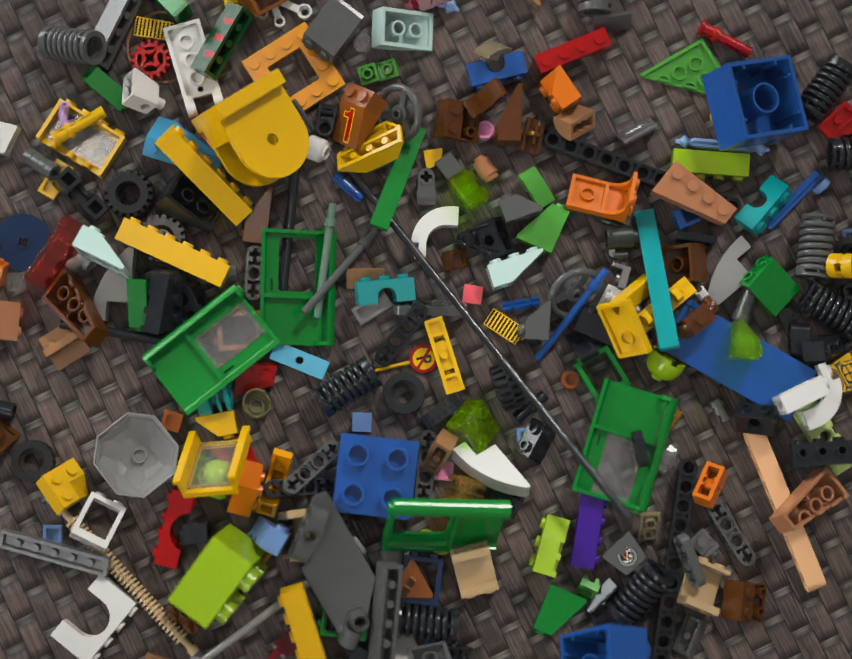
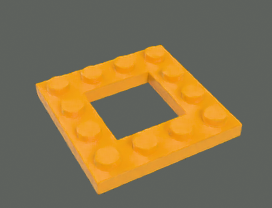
M306 22L298 25L242 61L243 66L255 82L271 73L270 67L300 49L319 77L318 80L289 97L291 100L296 99L300 104L299 107L304 112L346 86V83L333 64L331 65L321 60L317 53L307 49L302 43L303 34L308 28Z

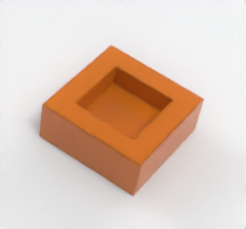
M165 409L161 423L166 430L179 433L185 415Z

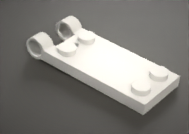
M197 18L162 28L189 118L198 116L194 99L212 94L215 105L223 101L218 80L214 81L204 77L190 67L206 40L200 19ZM199 87L203 88L202 92L198 91Z

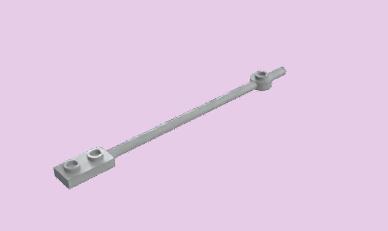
M354 536L353 539L363 555L367 550L359 539ZM307 579L303 581L306 590L311 585ZM277 601L204 656H194L190 659H213L282 608Z

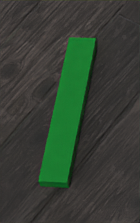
M420 127L418 134L410 142L403 144L399 158L393 162L369 226L388 231L427 129Z

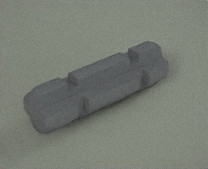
M296 99L291 100L303 119L308 134L315 130L314 125L309 122L310 119L304 110L299 107L298 101Z

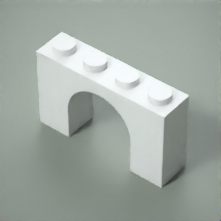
M98 576L88 588L90 592L105 603L109 610L110 620L107 628L100 634L90 635L81 631L66 618L61 621L51 634L55 640L78 659H98L101 655L99 651L103 646L107 648L113 641L111 636L115 631L119 633L126 625L124 620L128 616L132 617L138 610L136 607L138 601L108 576Z

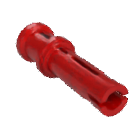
M703 19L696 32V35H702L710 39L711 43L717 42L745 58L749 57L753 47L725 34L720 27H714L706 23L705 19Z

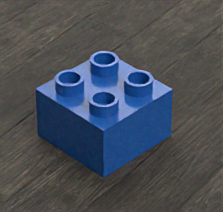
M790 55L727 63L702 76L720 151L781 142L809 130Z
M341 433L333 504L337 511L387 518V503L391 502L392 498H413L420 442ZM397 516L396 519L410 520L411 516Z
M605 624L560 635L561 659H649L651 655V647L647 641V628Z

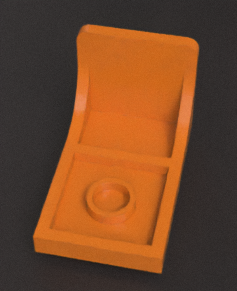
M634 171L632 178L623 183H612L573 173L565 208L625 223L627 216H631L633 206L636 203V190H638L640 179L637 178L638 172Z

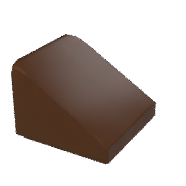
M464 248L448 250L441 254L445 271L468 267Z

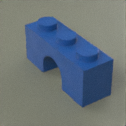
M522 50L503 55L504 68L499 72L490 71L483 60L466 64L471 89L479 91L496 77L502 85H505L506 81L513 80V82L524 80V77L527 76V68Z

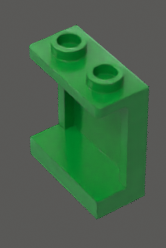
M766 255L759 258L753 268L745 273L743 279L739 282L741 286L747 288L763 305L761 308L766 313L775 317L801 289L774 258Z

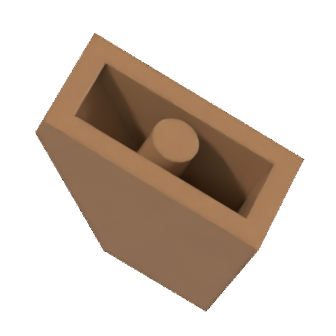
M442 428L420 467L437 476L452 453L459 437Z

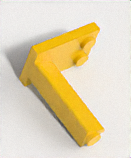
M646 273L638 277L612 300L601 303L596 307L619 359L648 354L653 350L635 310V307L650 295Z

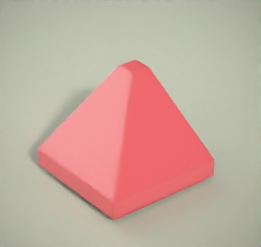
M465 284L462 302L481 306L483 287Z

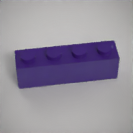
M583 493L580 494L569 562L570 566L594 570V566H598L599 555L596 552L597 547H601L602 535H599L600 527L604 528L605 516H602L603 508L607 509L608 501Z

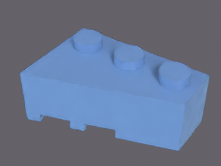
M259 515L248 536L252 537L251 539L262 549L275 556H279L282 554L293 533L289 532L291 528L282 523L275 524Z

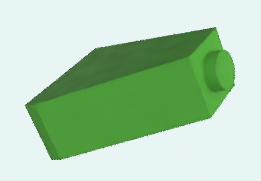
M560 203L556 205L551 204L521 230L515 240L530 247L537 246L538 249L543 248V253L550 255L570 211Z

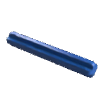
M813 171L792 193L789 202L784 204L779 209L778 215L768 222V229L772 230L822 179V175L819 172Z

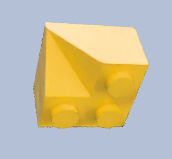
M74 457L44 474L36 482V485L57 515L89 496L85 474Z

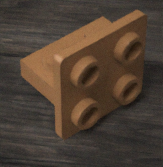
M59 326L39 339L44 348L43 353L52 360L58 371L63 370L91 352L88 344L83 342L72 330L60 329Z

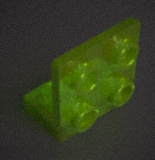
M465 400L445 426L449 432H463L477 454L484 451L500 429L482 400Z

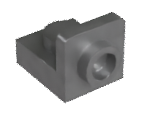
M622 261L613 262L610 269L621 272V274L617 273L614 284L617 285V288L624 290L631 267H628V264Z
M703 528L690 538L693 547L702 557H709L711 559L719 552L717 548L720 545Z

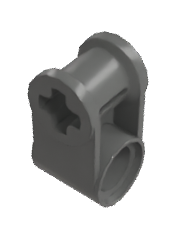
M424 168L418 173L417 205H436L435 175L429 168ZM424 173L431 177L428 182H424V179H421Z

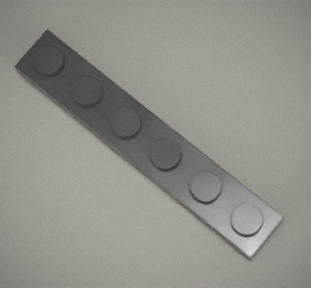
M8 528L1 529V549L102 577L109 575L112 560L110 556Z

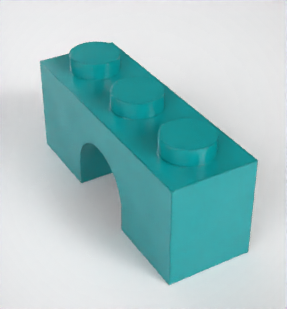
M770 175L759 188L762 197L766 199V203L758 208L746 204L735 217L738 226L755 237L766 229L768 222L775 218L779 213V209L791 199L792 192L790 187L773 175Z
M408 273L397 274V278H389V275L378 276V280H371L370 277L359 278L358 282H354L356 305L378 304V293L386 287L392 291L393 301L395 302L416 300L414 277H408Z

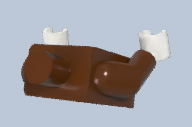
M700 286L702 290L699 293H694L703 302L675 324L679 339L688 340L694 337L717 319L715 314L719 311V306L704 286Z

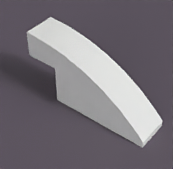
M466 442L453 449L452 460L460 469L481 484L506 494L519 497L529 496L531 485L495 444L478 455L472 451Z

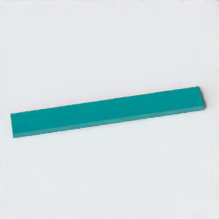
M654 208L636 211V222L660 352L678 349L680 346Z

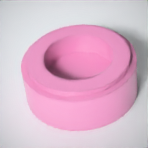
M489 121L479 122L477 137L481 140L491 139L493 137L494 125Z

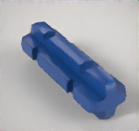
M340 172L334 174L332 181L339 184V187L349 196L352 195V199L355 202L359 203L363 200L365 195L360 190L357 191L358 188L347 178L344 179Z
M538 296L502 303L505 313L512 310L527 309L530 306L532 308L538 307L540 305Z

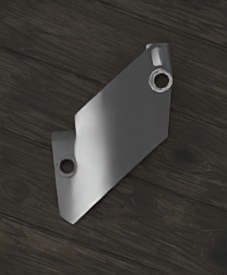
M325 491L313 496L290 546L288 557L303 562L301 570L339 634L337 639L339 644L349 650H355L362 632L370 624L367 615L376 577L328 493ZM313 532L311 537H305L306 533ZM363 618L360 622H355L356 619Z

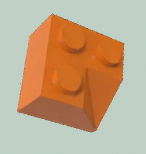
M560 65L539 82L540 88L538 90L543 98L547 97L550 102L549 107L554 114H560L579 104L582 96Z
M250 460L245 461L238 485L239 494H230L227 512L250 517L251 511L256 510L258 504L256 497H260L263 486L260 484H263L265 473L262 472L264 464Z

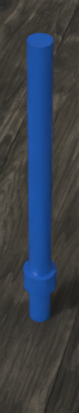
M604 267L597 277L589 282V287L554 330L549 340L544 343L534 356L537 361L540 362L592 294L600 289L601 283L610 273L608 269Z

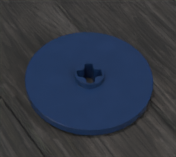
M16 214L8 217L0 224V258L10 263V268L19 271H29L41 266L48 259L53 246L52 234L48 226L41 219L30 214ZM21 237L23 239H28V241L26 242L28 245L27 247L19 246V239Z

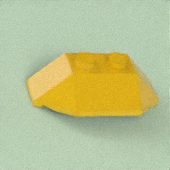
M384 121L374 126L358 152L345 146L337 154L338 170L340 172L368 173L398 159L404 143L402 126L390 121Z

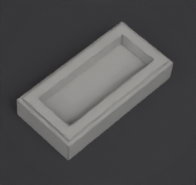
M381 290L378 293V304L357 305L351 311L362 326L393 307V304L385 291Z

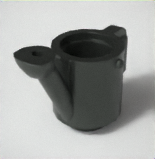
M595 216V221L604 226L605 248L609 258L613 260L628 259L629 254L627 251H615L633 250L634 245L638 244L637 230L633 229L632 225Z

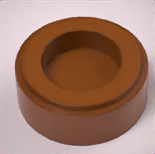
M573 370L564 372L560 379L561 385L568 390L575 389L580 383L578 373Z

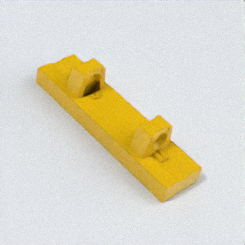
M685 276L669 288V293L676 297L675 301L670 295L673 311L697 291ZM649 304L637 314L645 333L655 326L652 304Z
M439 316L424 321L446 394L449 395L465 390L443 317Z

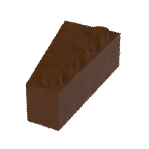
M64 267L41 298L83 342L98 347L109 331L79 274Z

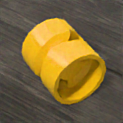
M830 253L826 260L827 275L830 278L844 277L852 279V254Z

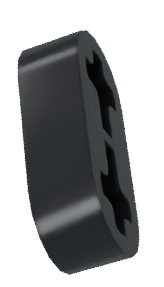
M642 431L631 432V440L637 465L639 468L649 466V459Z

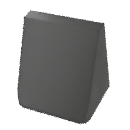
M448 152L435 162L443 177L448 181L463 171V168L451 152Z

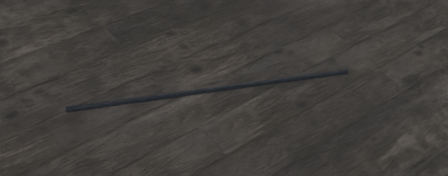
M347 172L376 208L379 199L357 172ZM393 218L390 224L391 228L626 522L630 520L633 516Z

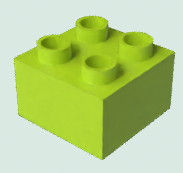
M228 524L213 536L168 598V601L205 629L215 619L224 625L246 598L238 592L239 589L247 593L267 570L268 566L261 561L267 551L259 547L254 540L233 524Z

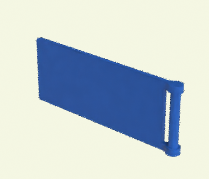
M689 298L683 302V306L675 318V324L686 316L690 308L695 309L699 304ZM716 314L717 319L697 335L688 340L679 339L680 348L663 351L752 402L762 405L775 406L771 399L772 397L815 377L817 373L816 370ZM795 411L785 415H780L778 412V416L786 421H790Z

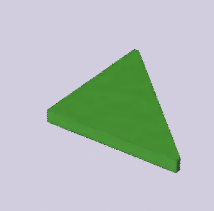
M702 38L644 71L639 76L643 79L706 95L702 76L720 66Z

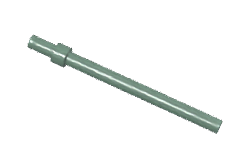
M329 203L327 218L324 221L326 228L317 291L326 282L333 227L336 226L335 203ZM324 296L315 305L313 317L321 318Z

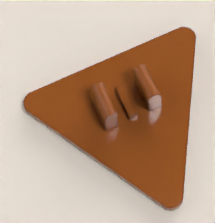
M410 560L402 576L401 597L432 598L433 593L415 560Z

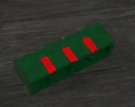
M228 2L190 67L200 75L216 81L250 25L254 15L243 6Z

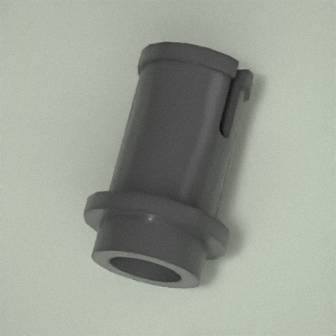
M719 398L709 402V409H712L718 424L730 419L722 405L723 401H720Z

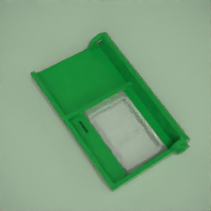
M231 285L141 356L187 415H190L281 343L244 298L246 293L240 285Z
M605 378L582 454L625 507L631 508L630 512L640 515V513L647 511L679 400ZM642 431L649 459V466L639 468L637 465L631 440V432ZM579 464L572 490L610 502L582 465Z

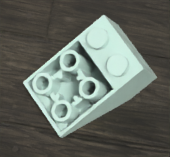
M536 246L527 249L525 254L520 255L519 252L508 255V258L501 261V258L489 261L490 263L487 265L486 271L492 290L495 291L511 286L542 255L543 248L538 249Z

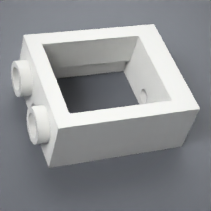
M820 375L771 399L775 406H777L779 414L785 415L829 394L828 389L830 385L826 378H822Z
M92 491L69 537L104 553L127 508L123 507L124 504L117 500L111 501L107 499L106 495L96 491L95 493ZM92 501L119 513L105 540L79 528Z

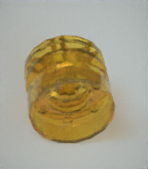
M449 474L448 479L456 481L454 486L448 483L445 485L453 490L452 494L442 493L441 499H484V496L476 493L478 489L486 492L488 487L482 485L478 480L463 475Z

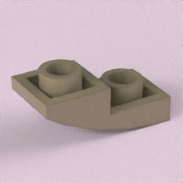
M487 42L478 46L474 53L480 55L479 59L483 61H498L503 54L511 53L513 48L499 42Z
M660 512L640 513L638 525L639 541L658 540Z

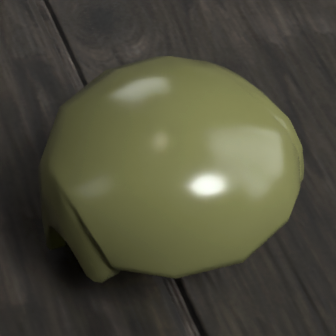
M254 388L248 390L243 396L242 408L248 417L259 419L265 417L270 411L271 399L265 390Z

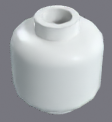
M316 135L309 136V150L306 158L318 163L326 160L331 151L329 142Z

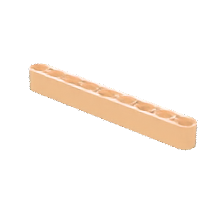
M743 433L748 450L772 509L775 512L791 495L767 435ZM804 526L794 531L783 533L806 591L809 593L826 586V580Z

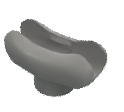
M78 253L75 257L67 260L65 266L67 269L79 273L82 270L86 272L91 271L97 263Z

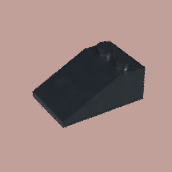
M181 170L169 179L155 203V206L169 217L208 233L212 231L222 213Z

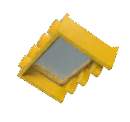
M60 98L37 133L36 138L41 143L104 180L106 173L125 143H127V139L124 136L125 133L117 128L113 130L108 127L109 124L106 121L99 120L77 133L74 139L70 138L58 147L50 132H55L61 128L59 120L60 102L69 103L68 120L76 121L89 113L86 109L82 111L77 109V105L69 99L64 101Z

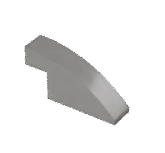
M742 235L726 249L709 278L706 290L718 305L741 286L739 282L743 279L744 274L748 272L737 260L751 248Z
M129 246L118 257L133 276L132 279H135L137 249ZM107 269L101 279L93 300L104 322H109L110 303L128 304L126 284L128 278Z

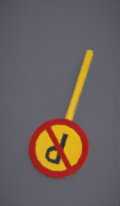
M419 345L411 351L409 361L376 368L374 371L380 372L411 364L415 371L427 373L436 367L437 362L431 346Z

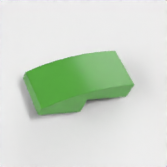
M395 58L357 67L361 86L401 77Z
M535 166L517 175L525 191L529 192L533 202L541 205L542 208L555 200Z

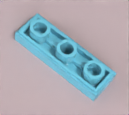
M277 345L273 348L269 358L321 380L324 379L330 364L328 361L288 345ZM302 357L303 363L297 364V358Z

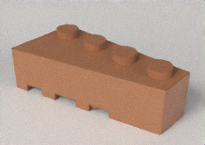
M677 161L674 162L650 193L654 197L663 199L667 203L674 204L721 227L737 209Z
M827 466L811 471L770 516L769 520L780 534L794 531L811 521L812 518L824 513L825 510L850 497V495Z

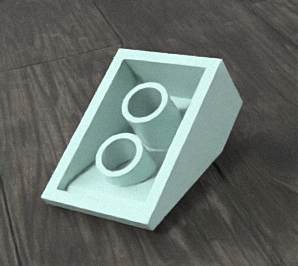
M383 6L374 9L371 48L431 52L434 14Z
M82 225L72 243L81 256L115 273L132 279L133 276L104 239L105 236L100 233L101 230L92 225L90 227Z

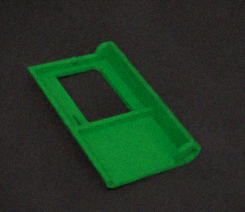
M322 227L321 231L262 228L260 318L281 343L278 345L335 346L336 282L324 295L321 318L313 317L315 306L307 315L301 312V309L317 292L326 227ZM337 231L332 233L326 281L336 270ZM280 238L312 239L315 241V286L313 292L280 291L278 289Z
M392 498L391 502L387 503L388 515L382 536V551L450 552L449 549L487 540L490 552H496V544L503 520H509L511 516L510 500ZM397 516L449 517L446 530L443 532L393 531Z

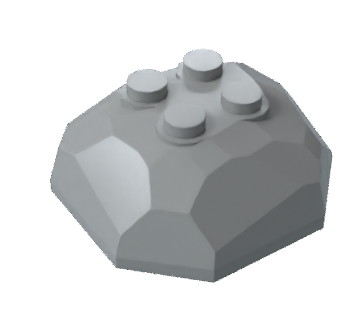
M127 412L96 436L93 465L117 495L145 498L175 475L179 445L155 415Z

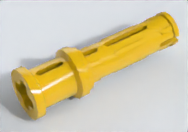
M99 106L70 124L65 123L62 128L55 132L51 131L50 134L57 146L60 147L61 143L70 138L74 139L77 133L102 120L107 115L102 106Z

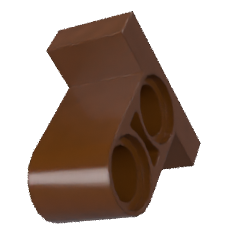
M496 77L482 87L473 97L466 99L463 105L474 119L495 109L500 105L499 102L507 96L508 92Z

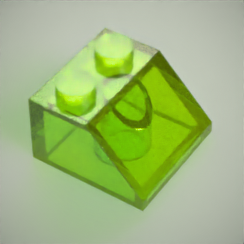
M464 169L448 178L447 185L471 215L489 201L487 197L489 193L484 186L480 187L476 181L478 179L472 171L468 172L467 169Z
M738 318L732 322L728 360L748 363L758 361L759 357L762 356L763 346H760L759 338L743 319Z

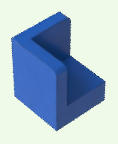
M678 209L670 214L677 231L701 222L700 217L697 218L696 214L683 209Z

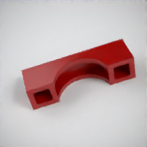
M605 27L537 54L534 56L533 62L540 78H542L559 65L564 67L578 59L595 56L611 48L612 43Z
M178 486L168 491L166 501L169 504L168 508L163 511L162 520H164L163 528H159L157 538L160 539L159 544L154 547L152 557H155L154 564L173 569L179 567L184 546L175 538L174 523L179 516L190 514L194 510L197 498H184Z

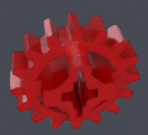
M148 39L147 44L141 41L140 48L136 45L134 46L136 52H131V56L134 59H130V63L133 64L132 70L134 68L138 69L153 81L156 76L160 80V74L162 73L167 75L165 69H171L168 62H171L172 59L168 56L170 52L168 49L165 50L164 44L159 46L158 40L152 44L151 40ZM161 55H163V63H162V64L160 63ZM139 57L142 58V62L140 63V66H139ZM149 58H150L151 60L154 59V62H151V61L148 62L147 60H148Z

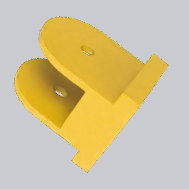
M278 68L191 120L198 133L203 131L227 172L234 179L245 185L255 187L266 186L280 178L286 177L301 167L308 154V130L282 86L286 80Z

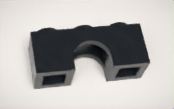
M68 166L55 177L52 185L93 225L106 214L109 207L96 194L93 196L88 193L81 184L82 179Z

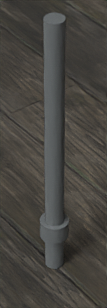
M375 227L357 242L356 248L301 309L304 315H307L360 253L371 245L370 242L379 233Z

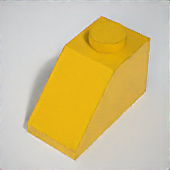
M234 410L195 417L197 423L218 437H223L224 440L235 438V434L239 433Z

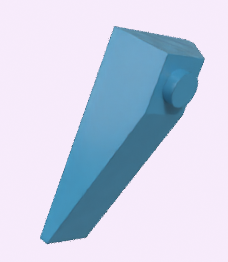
M159 116L146 136L142 155L174 164L155 144V141L171 125L179 126L186 133L185 137L189 141L193 140L199 146L198 150L203 155L207 154L212 159V165L216 169L222 168V163L214 149L201 142L193 133H189L176 121Z

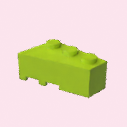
M546 514V517L542 516L539 526L542 528L540 536H536L534 546L537 549L535 554H531L528 564L531 565L532 571L556 578V568L558 561L561 559V551L565 543L570 520Z

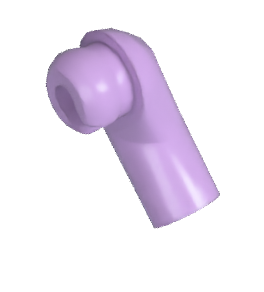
M60 102L59 105L61 128L65 123L70 124L74 122L68 120L69 103Z

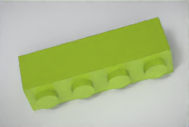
M677 148L671 151L670 167L677 161L699 179L713 177V180L723 181L724 178H730L733 182H743V180L749 177L750 154Z

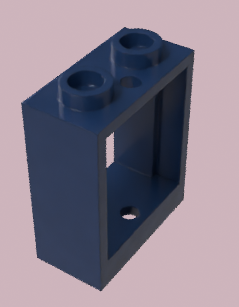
M409 551V554H405L403 572L409 560L412 559L419 562L438 564L434 597H401L400 601L438 607L444 559H440L438 554L429 553L428 557L421 556V552Z

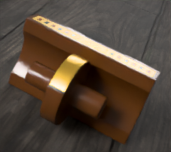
M531 117L526 118L519 151L536 156L539 154L546 122Z

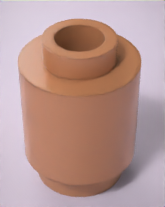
M482 154L474 159L473 167L481 180L485 181L486 184L499 177L498 170L489 155L484 156Z

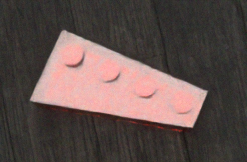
M69 215L62 217L57 224L58 229L55 233L52 232L46 241L47 245L38 252L37 259L29 266L23 279L46 292L74 252L75 248L72 246V243L83 224Z

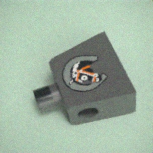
M629 531L621 535L600 555L626 576L632 571L638 574L637 571L643 568L641 562L646 558L644 552Z

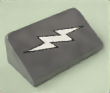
M646 118L618 133L616 136L621 146L625 147L655 131L658 125L651 118Z

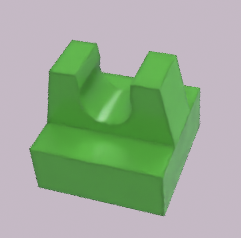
M585 573L575 593L593 600L599 591L600 579L596 578L594 582L588 580L589 574Z

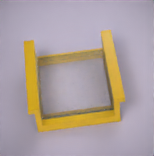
M250 425L242 426L239 439L201 442L196 430L188 432L172 481L173 485L179 487L184 498L239 494L238 485L250 443L253 442L249 433Z

